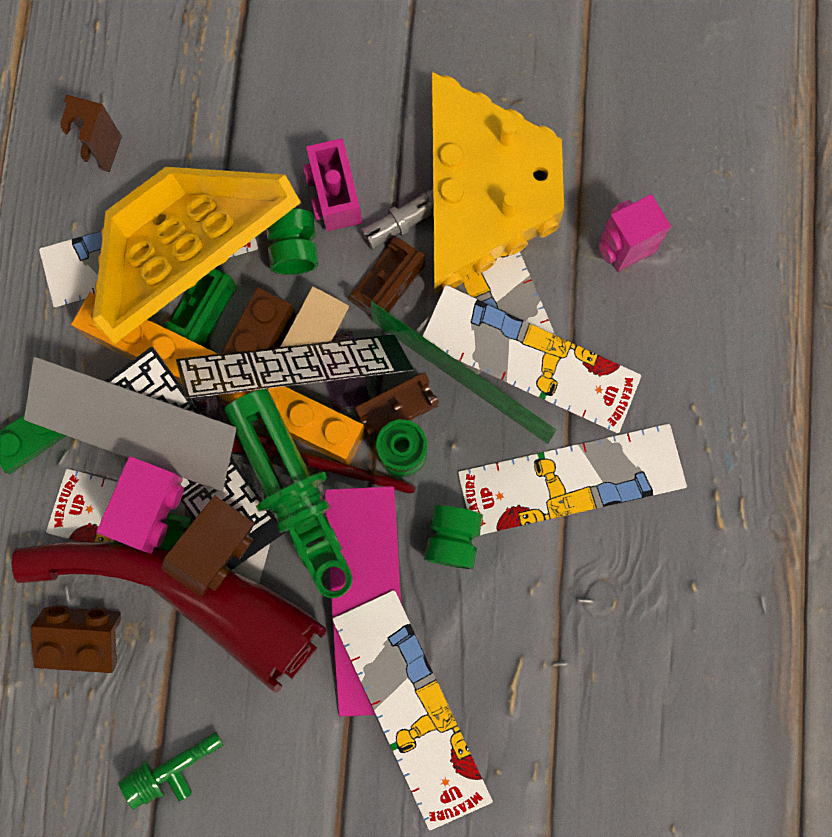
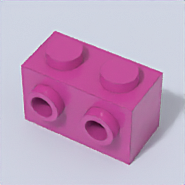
M343 138L306 146L310 163L303 164L308 187L315 185L318 197L311 199L316 221L324 219L327 232L362 224L359 201Z
M650 194L635 203H632L631 200L624 201L611 211V216L605 224V229L600 239L599 248L605 261L609 264L613 263L617 272L655 253L671 228L670 223L653 195Z
M129 456L96 533L152 554L154 547H159L166 536L168 525L165 524L170 509H176L181 501L184 487L181 486L183 479L175 473Z

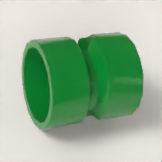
M292 209L266 229L267 239L273 243L268 248L269 265L272 272L281 275H298L311 272L318 267L316 243L311 241L316 236L313 213L304 209Z
M399 419L389 422L381 429L377 436L376 448L383 468L395 477L405 478L419 472L427 460V439L420 426L410 420Z
M434 505L430 528L435 532V536L427 540L424 561L473 570L477 548L472 544V539L480 536L483 514L458 507Z

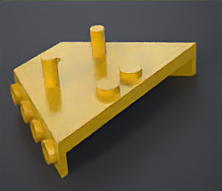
M432 72L435 294L442 289L444 290L446 285L454 289L463 283V278L474 271L477 274L487 271L495 265V259L506 253L509 256L517 254L528 245L527 241L538 235L544 238L555 232L560 226L559 223L564 212L562 139L557 137L553 130L546 126H536L530 123L513 109L505 110L492 103L491 99L483 93H473L461 87L450 76H440ZM537 170L544 171V181L536 180L533 173Z
M164 167L106 210L104 228L101 230V254L98 256V280L95 282V306L92 310V319L96 328L99 331H103L111 342L116 344L185 290L193 287L214 268L225 263L231 255L301 202L286 175Z

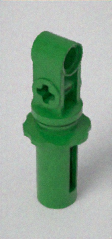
M268 388L259 389L238 398L227 405L224 410L231 425L237 428L236 435L265 492L263 497H266V499L256 505L257 511L272 510L279 521L276 525L279 532H290V538L302 563L307 567L316 588L322 595L329 598L343 596L352 586L353 574L342 552V546L328 518L324 516V513L331 506L328 500L324 501L322 499L318 486L327 479L326 473L322 472L311 475L313 472L308 471ZM260 418L263 419L294 484L283 488L252 425V422ZM325 537L323 541L308 547V544ZM330 567H338L345 573L346 582L340 590H330L323 583V574Z

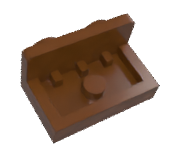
M53 605L43 608L31 626L34 668L113 673L117 666L115 630L121 621V612L108 611L100 607L73 609L65 605Z

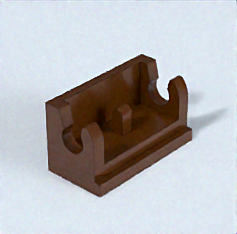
M66 95L64 99L66 108L61 119L62 131L67 135L71 130V123L74 122L80 131L79 140L83 143L81 157L84 162H88L92 152L99 162V169L110 172L122 135L103 104Z
M395 236L362 282L351 292L348 301L371 317V301L390 313L425 267V254L417 251L405 241Z
M425 372L419 373L353 407L361 423L364 425L370 441L376 439L381 429L389 422L399 419L411 421L438 407L439 400L433 394L429 386L430 381Z

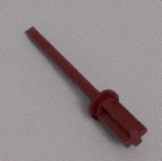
M235 434L232 451L246 454ZM257 434L271 464L275 457L282 458L271 437ZM299 452L307 466L357 480L370 481L382 487L393 486L394 490L403 493H414L416 491V487L409 482L381 474H371L360 468Z

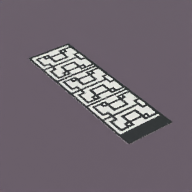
M394 334L176 359L185 398L414 370Z
M154 347L147 349L105 380L111 384L202 415L192 400L185 398L182 386ZM232 456L230 457L222 492L182 478L181 486L184 487L181 502L194 520L212 497L216 495L254 522L249 537L254 540L241 559L235 556L231 558L227 564L230 570L236 568L285 533L279 532L276 526L278 520L270 510L257 511L256 505L262 501V498Z

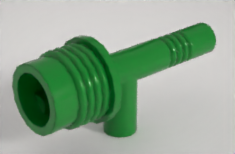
M214 732L201 740V742L195 744L194 747L191 746L190 749H186L153 770L145 760L140 767L130 771L129 775L118 781L120 790L132 810L143 804H148V802L155 800V798L164 797L165 794L160 784L165 781L168 782L177 800L182 801L192 794V790L181 771L224 745L217 732Z

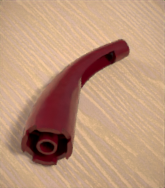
M66 542L16 548L13 551L11 564L13 576L17 583L55 581L58 575L87 574L119 578L150 587L274 693L281 690L283 686L278 680L284 674L293 679L316 651L317 647L311 643L315 634L322 638L327 631L322 624L298 605L275 591L229 570V574L216 591L208 588L206 593L200 598L161 570L164 558L170 550L154 547L151 554L124 543Z

